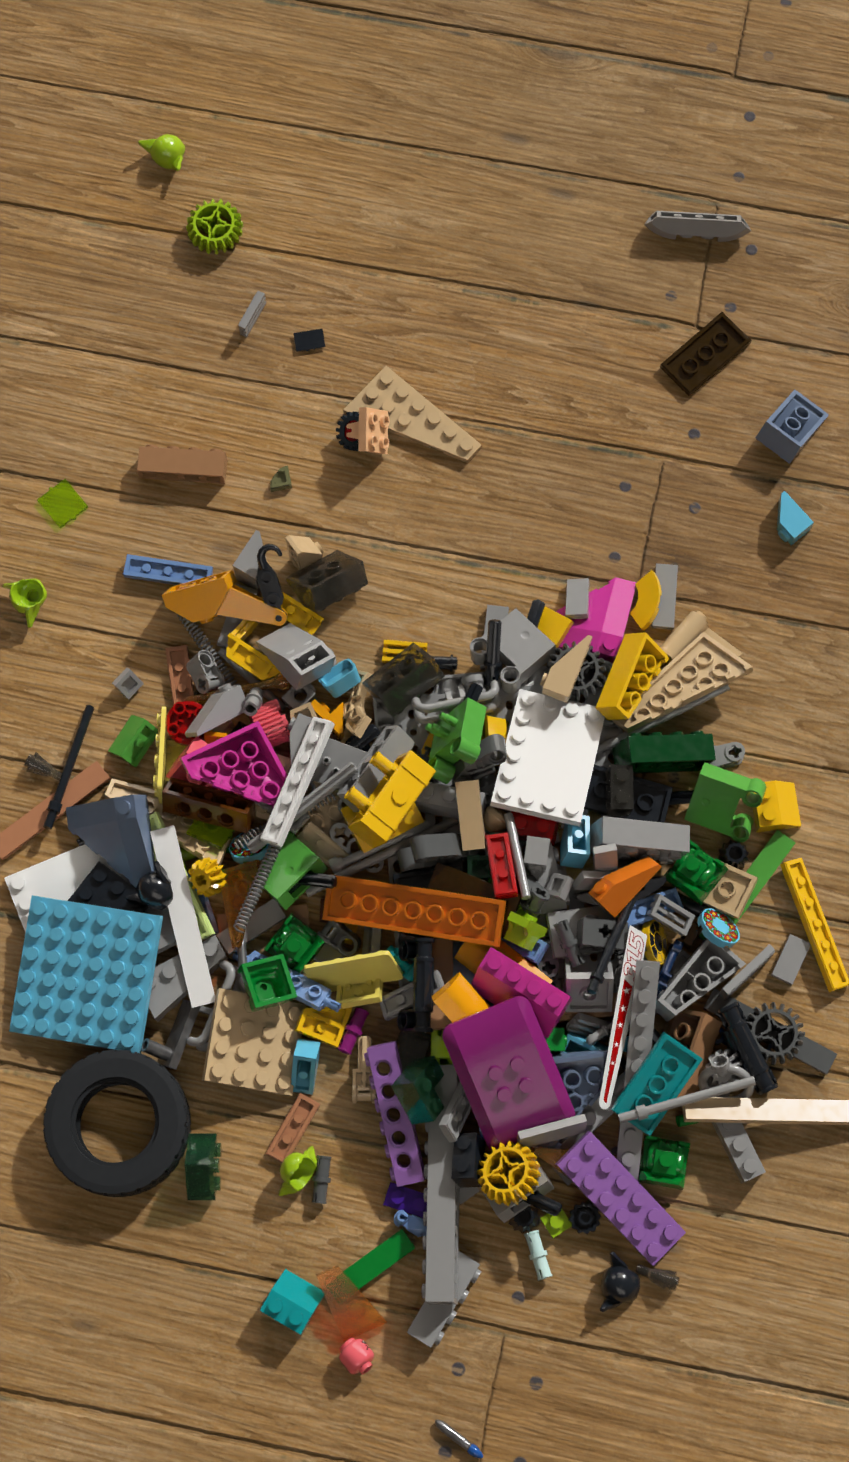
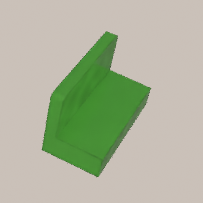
M131 715L108 751L119 756L131 766L137 767L156 738L158 729L146 719Z

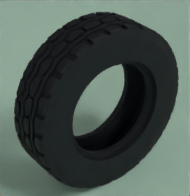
M129 1050L97 1052L86 1056L84 1060H79L72 1065L70 1070L67 1069L60 1077L59 1082H56L51 1090L52 1094L48 1097L43 1118V1133L47 1144L46 1147L59 1171L75 1185L91 1193L107 1197H127L141 1194L156 1187V1185L170 1176L169 1174L175 1170L180 1163L179 1161L184 1156L191 1132L189 1104L183 1089L173 1075L152 1058L137 1052L131 1053ZM116 1085L131 1086L141 1090L153 1106L155 1128L152 1138L141 1153L127 1161L116 1163L101 1161L90 1153L82 1139L81 1117L90 1099L101 1090Z

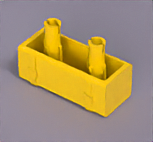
M411 750L398 756L394 763L389 761L379 751L371 757L369 763L385 775L370 797L364 796L354 786L344 795L345 799L360 810L348 828L372 848L387 843L436 772L434 768Z

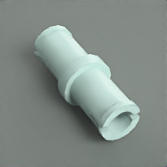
M539 1230L524 1234L531 1254L529 1258L533 1260L538 1281L552 1277L546 1258L548 1253L543 1248Z

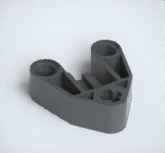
M492 734L481 740V751L473 764H468L461 759L454 764L455 774L452 778V787H455V782L479 780L480 792L485 793L486 796L493 795L500 766L496 767V765L502 764L507 760L505 738L500 734Z
M455 833L416 836L410 839L411 847L396 851L401 873L430 870L436 867L437 862L450 865L470 858L469 850L462 851L461 834Z

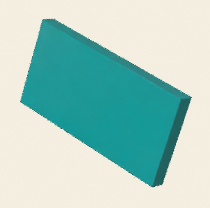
M663 1032L611 1110L616 1114L634 1110L636 1106L643 1104L649 1106L677 1098L703 1059ZM668 1110L648 1115L647 1119L640 1121L634 1119L628 1122L648 1136H651Z

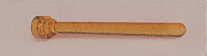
M278 673L277 676H274V679L242 685L241 688L244 694L249 693L255 687L261 690L276 688L283 691L290 689V683L281 673ZM218 691L189 696L185 701L204 703L207 702L212 694Z

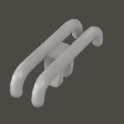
M497 680L491 681V689L482 692L477 701L479 703L492 699L491 703L484 705L487 707L486 713L495 711L501 704V696L498 693L500 686ZM463 685L457 686L459 698L453 699L449 688L444 689L445 701L422 704L418 697H414L411 703L414 709H416L413 713L416 721L423 725L439 722L441 720L439 715L424 716L422 713H432L449 709L448 713H450L463 702L465 697Z
M226 960L220 961V968L226 971V978L221 988L230 990L235 979L232 991L241 992L239 973H237L238 967L233 966ZM203 1005L200 1007L199 1012L210 1016L202 1034L199 1037H188L187 1044L195 1046L199 1051L207 1052V1041L209 1040L214 1006L213 1009Z

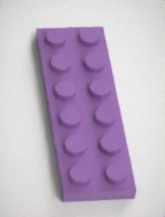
M587 1131L556 1163L562 1172L652 1266L686 1233L591 1131Z

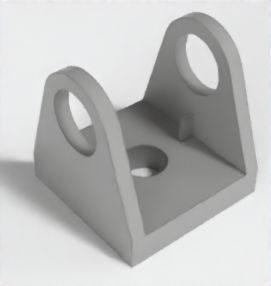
M568 957L564 958V993L573 998L565 1012H612L614 977L611 959L603 975L605 979L602 984H599L596 993L586 994L584 992L587 991L592 972L571 973Z

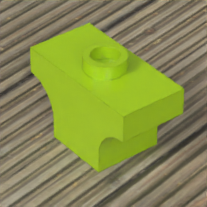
M511 911L507 918L509 927L504 939L532 952L536 942L541 937H545L548 928L536 923L538 918L525 913L523 917Z

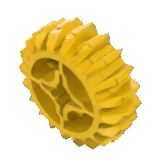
M508 1141L505 1147L500 1142L499 1149L491 1147L492 1153L490 1155L484 1153L486 1161H479L480 1166L483 1168L477 1170L481 1176L478 1179V1183L482 1186V1192L487 1194L490 1200H494L500 1205L503 1202L506 1206H510L511 1201L518 1205L519 1198L527 1200L526 1194L528 1192L534 1194L532 1186H539V1182L535 1178L541 1177V1173L537 1170L540 1168L539 1162L536 1161L537 1157L534 1153H531L529 1147H523L518 1142L514 1144L512 1141ZM510 1158H519L524 1162L520 1164L518 1162L512 1163ZM494 1184H506L508 1189L496 1188Z

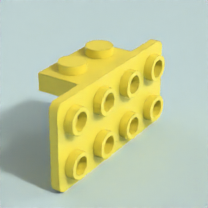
M162 707L161 713H157V754H155L154 758L156 775L153 777L154 796L159 799V804H162V791L169 781L166 775L175 760L187 747L173 740H168L166 729L167 707Z
M382 950L364 955L358 954L347 958L314 962L304 966V973L308 978L331 989V992L337 991L336 1002L341 1003L340 1009L382 1002L383 983L403 979V972L389 951Z

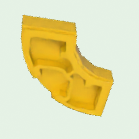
M653 570L635 583L638 590V600L635 608L630 612V615L643 631L651 625L657 616L660 596H662L659 579Z

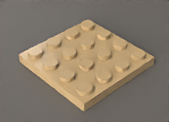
M218 988L202 1081L292 1096L294 1088L291 1085L293 1055L297 1040L302 1037L301 1033L294 1030L302 1009L306 1008V1004L289 1001L278 1006L252 1012L249 1005L250 998L247 993Z

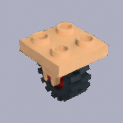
M360 407L359 412L346 413L347 416L343 415L341 417L343 421H338L337 424L340 425V428H336V432H339L336 438L341 439L339 444L343 445V448L373 454H388V426L390 424L388 411Z

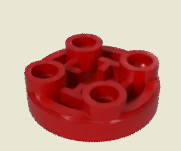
M194 701L176 702L167 714L166 722L167 732L173 741L180 745L188 746L195 738H186L185 732L203 708L201 704ZM204 734L198 736L200 739L204 740Z

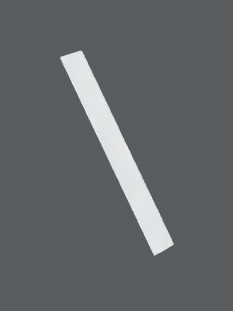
M172 825L150 831L156 859L167 872L168 879L171 880L173 900L168 905L191 1007L194 1008L215 1002L214 989L175 826Z

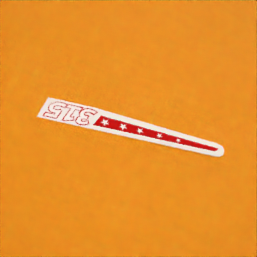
M631 925L628 931L599 1098V1106L602 1109H607L611 1104L630 1023L636 959L643 960L647 940L646 934Z

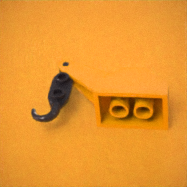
M266 544L258 550L257 581L263 598L237 586V580L232 569L170 587L162 594L165 607L193 623L200 621L201 624L213 621L214 617L222 615L281 626L288 620V613L281 608L284 601L282 589L275 570L266 561L265 554L267 551L273 550L278 556H282V552L273 544Z

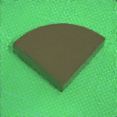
M288 466L280 468L270 482L271 492L292 488Z

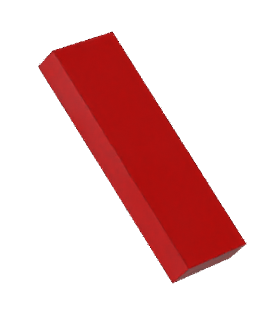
M508 832L485 835L495 899L518 897Z

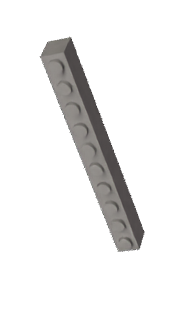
M430 1065V1072L426 1073V1085L429 1086V1095H426L425 1104L426 1109H429V1118L425 1119V1130L428 1132V1141H425V1155H428V1164L424 1166V1177L428 1179L427 1188H424V1202H427V1212L423 1214V1224L427 1226V1236H423V1249L426 1250V1260L422 1262L423 1274H426V1284H422V1298H425V1302L429 1305H458L460 1187L451 1179L454 1142H449L438 1126L460 1081L454 1065Z

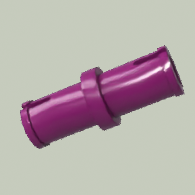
M359 1007L355 1008L349 1025H346L344 1028L346 1032L337 1048L340 1052L351 1055L357 1038L362 1035L361 1030L369 1015L368 1011Z

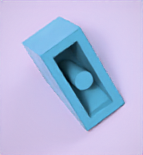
M784 491L781 493L778 501L777 530L778 535L783 541H788L790 545H793L811 530L814 522Z
M582 815L580 827L564 824L560 844V866L579 869L584 867L590 856V816Z
M298 1038L292 1065L291 1085L294 1086L293 1092L313 1095L321 1042Z

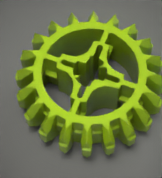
M212 198L211 203L207 204L204 200L202 207L196 204L197 211L191 210V217L187 218L188 225L186 229L188 238L192 240L194 247L198 246L200 251L206 249L208 254L214 250L215 254L218 255L219 250L226 253V247L233 249V242L239 243L238 236H242L243 222L241 221V214L237 213L236 207H231L229 201L224 204L223 200L220 199L218 203H215V200ZM221 216L227 218L231 222V224H227L226 221L221 220ZM198 229H202L203 232L208 233V237L202 235L198 231Z

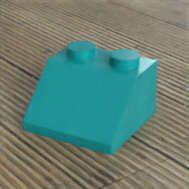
M285 1269L271 1289L260 1311L298 1334L303 1335L326 1292Z

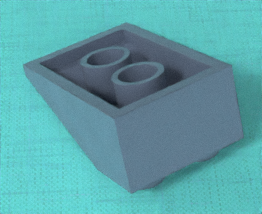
M794 390L769 417L755 438L790 464L829 414Z

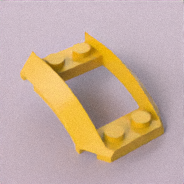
M282 592L284 601L281 608L288 613V620L286 622L313 635L324 618ZM243 619L228 634L226 657L261 681L280 674L281 672L268 657L244 642L260 622Z

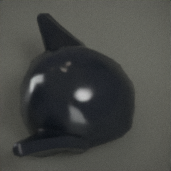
M155 861L156 871L148 872L141 877L136 887L137 893L128 895L125 898L127 901L146 905L156 910H163L172 902L173 891L167 872L158 861Z
M610 1252L611 1267L604 1272L601 1280V1291L605 1297L600 1307L601 1312L618 1307L622 1303L634 1301L640 1290L638 1274L628 1269L626 1263L615 1252Z

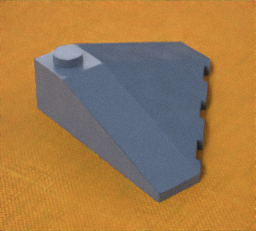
M147 795L121 796L66 807L68 830L84 840V844L93 852L100 854L106 859L107 864L119 874L122 873L130 880L129 883L135 888L141 877L148 872L156 871Z
M608 1050L552 1054L574 1107L575 1116L580 1115L588 1104L592 1106L600 1096L601 1090L599 1089L602 1086ZM561 1139L531 1147L532 1153L539 1155L556 1152L562 1145L559 1143Z

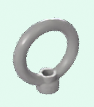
M719 1054L714 1056L710 1061L711 1065L700 1073L698 1087L700 1091L709 1089L707 1080L715 1073L718 1076H725L731 1073L741 1079L751 1076L743 1068L730 1064L728 1056ZM754 1086L744 1088L743 1092L736 1096L727 1097L719 1095L716 1097L750 1098L754 1091Z

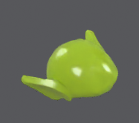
M165 134L157 139L138 141V144L151 154L152 159L159 166L165 169L180 170L185 153V145L177 136Z
M22 579L14 583L3 584V588L10 589L9 598L12 606L19 613L26 615L27 627H32L40 607L47 598V591L44 585L38 579Z
M310 1146L303 1154L299 1152L291 1153L283 1160L279 1172L284 1182L279 1190V1196L297 1193L309 1182L317 1167V1158L313 1146Z

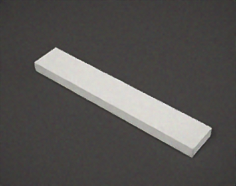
M313 716L260 840L264 843L282 848L335 724L332 721Z

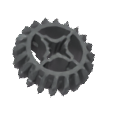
M575 641L572 642L571 648L565 643L563 644V650L556 648L555 652L557 655H550L551 661L547 662L546 665L549 670H546L547 674L556 662L576 646ZM590 645L585 657L587 661L583 662L575 682L577 687L574 686L569 700H571L572 695L576 696L577 702L580 701V695H583L587 700L589 693L592 695L596 694L595 688H602L600 681H605L606 676L602 673L606 672V667L601 666L604 664V659H597L600 655L599 651L591 653L593 650L592 645ZM593 669L594 677L585 685L584 675Z
M772 1002L770 1009H768L767 1004L763 1003L761 1005L762 1011L755 1007L753 1009L755 1015L751 1013L747 1015V1018L751 1021H747V1024L765 1061L767 1062L768 1058H770L771 1065H775L778 1058L780 1064H784V1056L788 1060H792L793 1055L791 1052L795 1054L800 1052L795 1045L802 1046L804 1044L802 1040L798 1039V1037L805 1036V1032L798 1031L804 1025L803 1023H795L799 1018L798 1014L793 1018L790 1016L793 1011L792 1008L784 1012V1004H780L779 1008L776 1009V1003ZM771 1016L780 1017L788 1024V1026H780L776 1024L774 1018H772ZM764 1017L765 1031L755 1035L756 1024L759 1019ZM771 1028H773L774 1031L777 1030V1032H780L775 1037V1039H772L773 1036H765L767 1033L771 1031ZM791 1032L790 1044L785 1050H782L781 1038L783 1035ZM758 1042H769L772 1048L775 1049V1052L764 1049Z

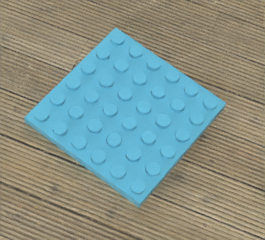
M32 896L9 1032L114 1050H129L131 1053L137 1052L141 1054L163 916Z

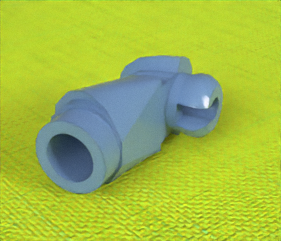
M404 1210L396 1212L394 1223L397 1227L401 1225L417 1237L427 1236V1226H424L422 1218L413 1214L411 1216Z

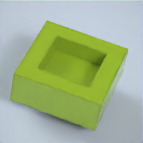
M562 1208L557 1216L547 1213L540 1218L552 1238H555L572 1226Z

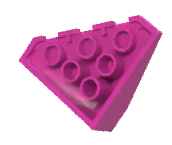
M614 578L608 581L609 584L604 587L596 588L589 592L588 618L571 619L574 624L558 648L563 650V644L565 643L571 648L572 642L575 641L577 645L586 636L590 635L592 636L591 645L593 646L591 653L599 651L600 655L597 659L603 658L605 661L613 664L623 640L636 588L635 583L637 582ZM566 606L556 612L565 616Z
M259 721L180 758L190 779L198 782L200 780L212 784V787L226 792L238 793L243 795V798L254 802L272 805V808H274L287 778V773Z

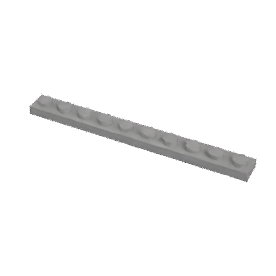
M636 959L623 1090L652 1048L660 962ZM627 1121L620 1123L616 1159L638 1181L643 1132Z

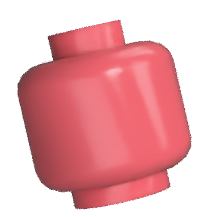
M351 1338L340 1347L339 1360L350 1374L360 1372L363 1375L372 1368L371 1362L374 1359V1353L363 1339L355 1340V1338Z

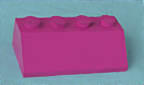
M490 947L480 963L471 982L473 988L494 1005L516 996L527 998L546 1038H549L573 999L492 947Z

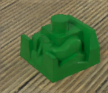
M690 840V852L684 855L682 859H678L664 876L669 883L701 905L727 872L728 868L717 858L713 859L703 852L697 844Z
M291 913L264 950L272 956L284 954L287 967L302 974L304 966L311 963L325 944V941L320 938L317 932Z
M284 954L244 963L237 969V973H241L246 992L250 998L249 1005L252 1012L278 1006L297 998Z
M644 1135L638 1182L683 1190L690 1143Z

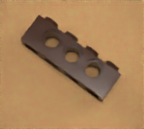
M172 777L162 791L163 812L246 834L255 820V802L243 798L241 795Z

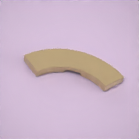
M358 670L361 681L347 692L349 699L344 704L343 718L346 719L345 726L348 731L361 739L372 720L365 713L364 703L374 676L369 672Z

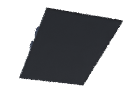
M323 328L293 333L296 352L326 347Z

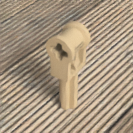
M369 1036L358 1038V1069H353V1104H356L357 1101H371L372 1104H375L376 1089L372 1090L369 1076H372L370 1066H366L364 1058L367 1048L372 1046V1038Z

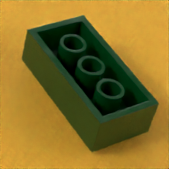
M677 731L669 735H662V732H653L649 736H641V733H631L612 748L615 771L626 774L700 771L704 762L710 764L716 760L713 735L704 734V731H694L690 734H683V732Z

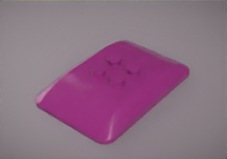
M523 996L510 998L453 1022L444 1028L442 1033L443 1041L490 1150L491 1147L499 1149L500 1142L505 1147L508 1141L516 1144L518 1131L575 1116L574 1107L531 1003L527 998Z

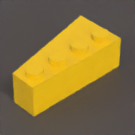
M646 632L624 635L595 707L607 720L629 719L642 700L641 695L643 692L648 691L651 687L650 682L653 677L658 676L661 672V665L667 663L670 658Z

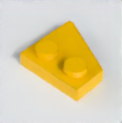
M328 1007L321 1011H317L314 1008H304L301 1011L294 1031L337 1048L353 1007L340 1009L338 1012Z

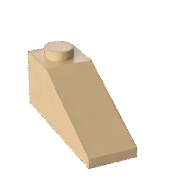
M293 535L285 537L289 558L301 575H304L323 562L322 553L324 551L317 541L314 543L310 537Z
M586 636L556 662L548 674L544 673L540 683L543 686L542 694L568 703L591 645L592 636Z

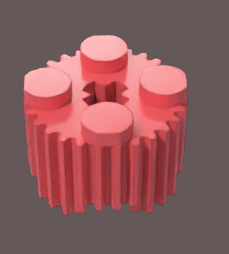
M277 699L263 703L255 715L249 716L251 723L259 721L272 747L289 741L290 730L287 729L289 723L285 714L282 715Z

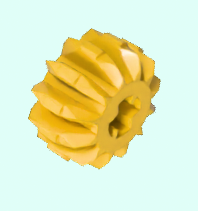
M210 857L194 862L192 868L188 871L191 875L188 881L193 884L191 889H197V895H204L205 897L220 893L223 890L222 887L227 883L224 880L227 874L222 872L224 865L218 866L217 859L211 860Z

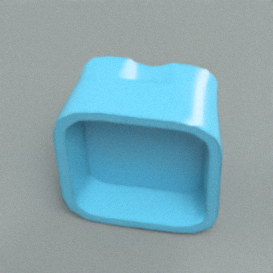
M345 659L333 666L331 672L320 677L318 680L334 698H337L360 683L361 678L353 661Z

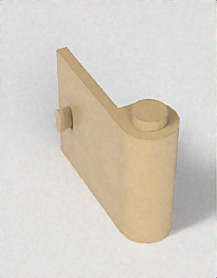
M691 611L660 646L670 657L667 661L670 663L704 632L738 657H741L743 653L709 629L706 622L707 617L700 611Z

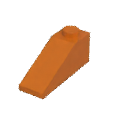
M647 856L605 875L594 885L588 894L615 918L662 866Z

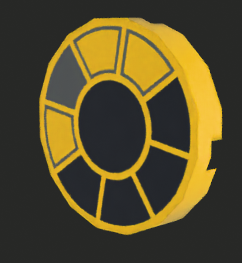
M656 920L645 922L641 932L647 935V951L644 952V955L648 961L660 962V965L664 964L668 955V945L664 929L660 922Z

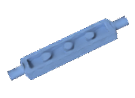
M254 950L247 956V963L267 958V956ZM235 951L233 959L238 961V954ZM288 968L297 994L296 1000L317 1011H321L325 1007L335 1012L340 1010L341 1003L331 999V989Z

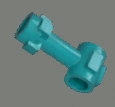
M391 945L386 951L392 954L399 967L405 971L402 976L409 982H413L414 962L410 964L407 961H401L398 954L399 949Z

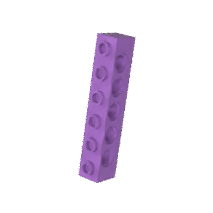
M392 1041L369 1046L367 1053H364L366 1066H370L372 1076H369L372 1090L376 1089L377 1098L374 1099L377 1113L381 1112L382 1121L379 1122L382 1136L386 1135L387 1144L384 1147L387 1159L391 1158L393 1166L390 1167L391 1179L396 1181L397 1187L425 1181L424 1164L397 1042ZM380 1062L389 1064L390 1072L388 1074H383L379 1071L378 1066ZM385 1085L394 1087V1096L388 1097L384 1094L383 1088ZM390 1108L399 1110V1119L394 1120L390 1118L388 1113ZM394 1132H403L405 1141L397 1142L393 1136ZM399 1155H408L411 1160L410 1164L402 1165L399 1162Z

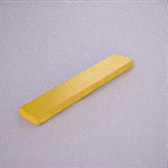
M802 858L783 862L780 864L828 991L832 992L848 987L849 978Z

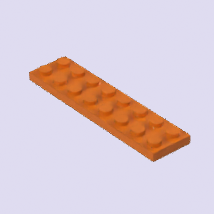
M335 875L337 877L336 887L332 889L326 888L322 920L500 947L506 900Z

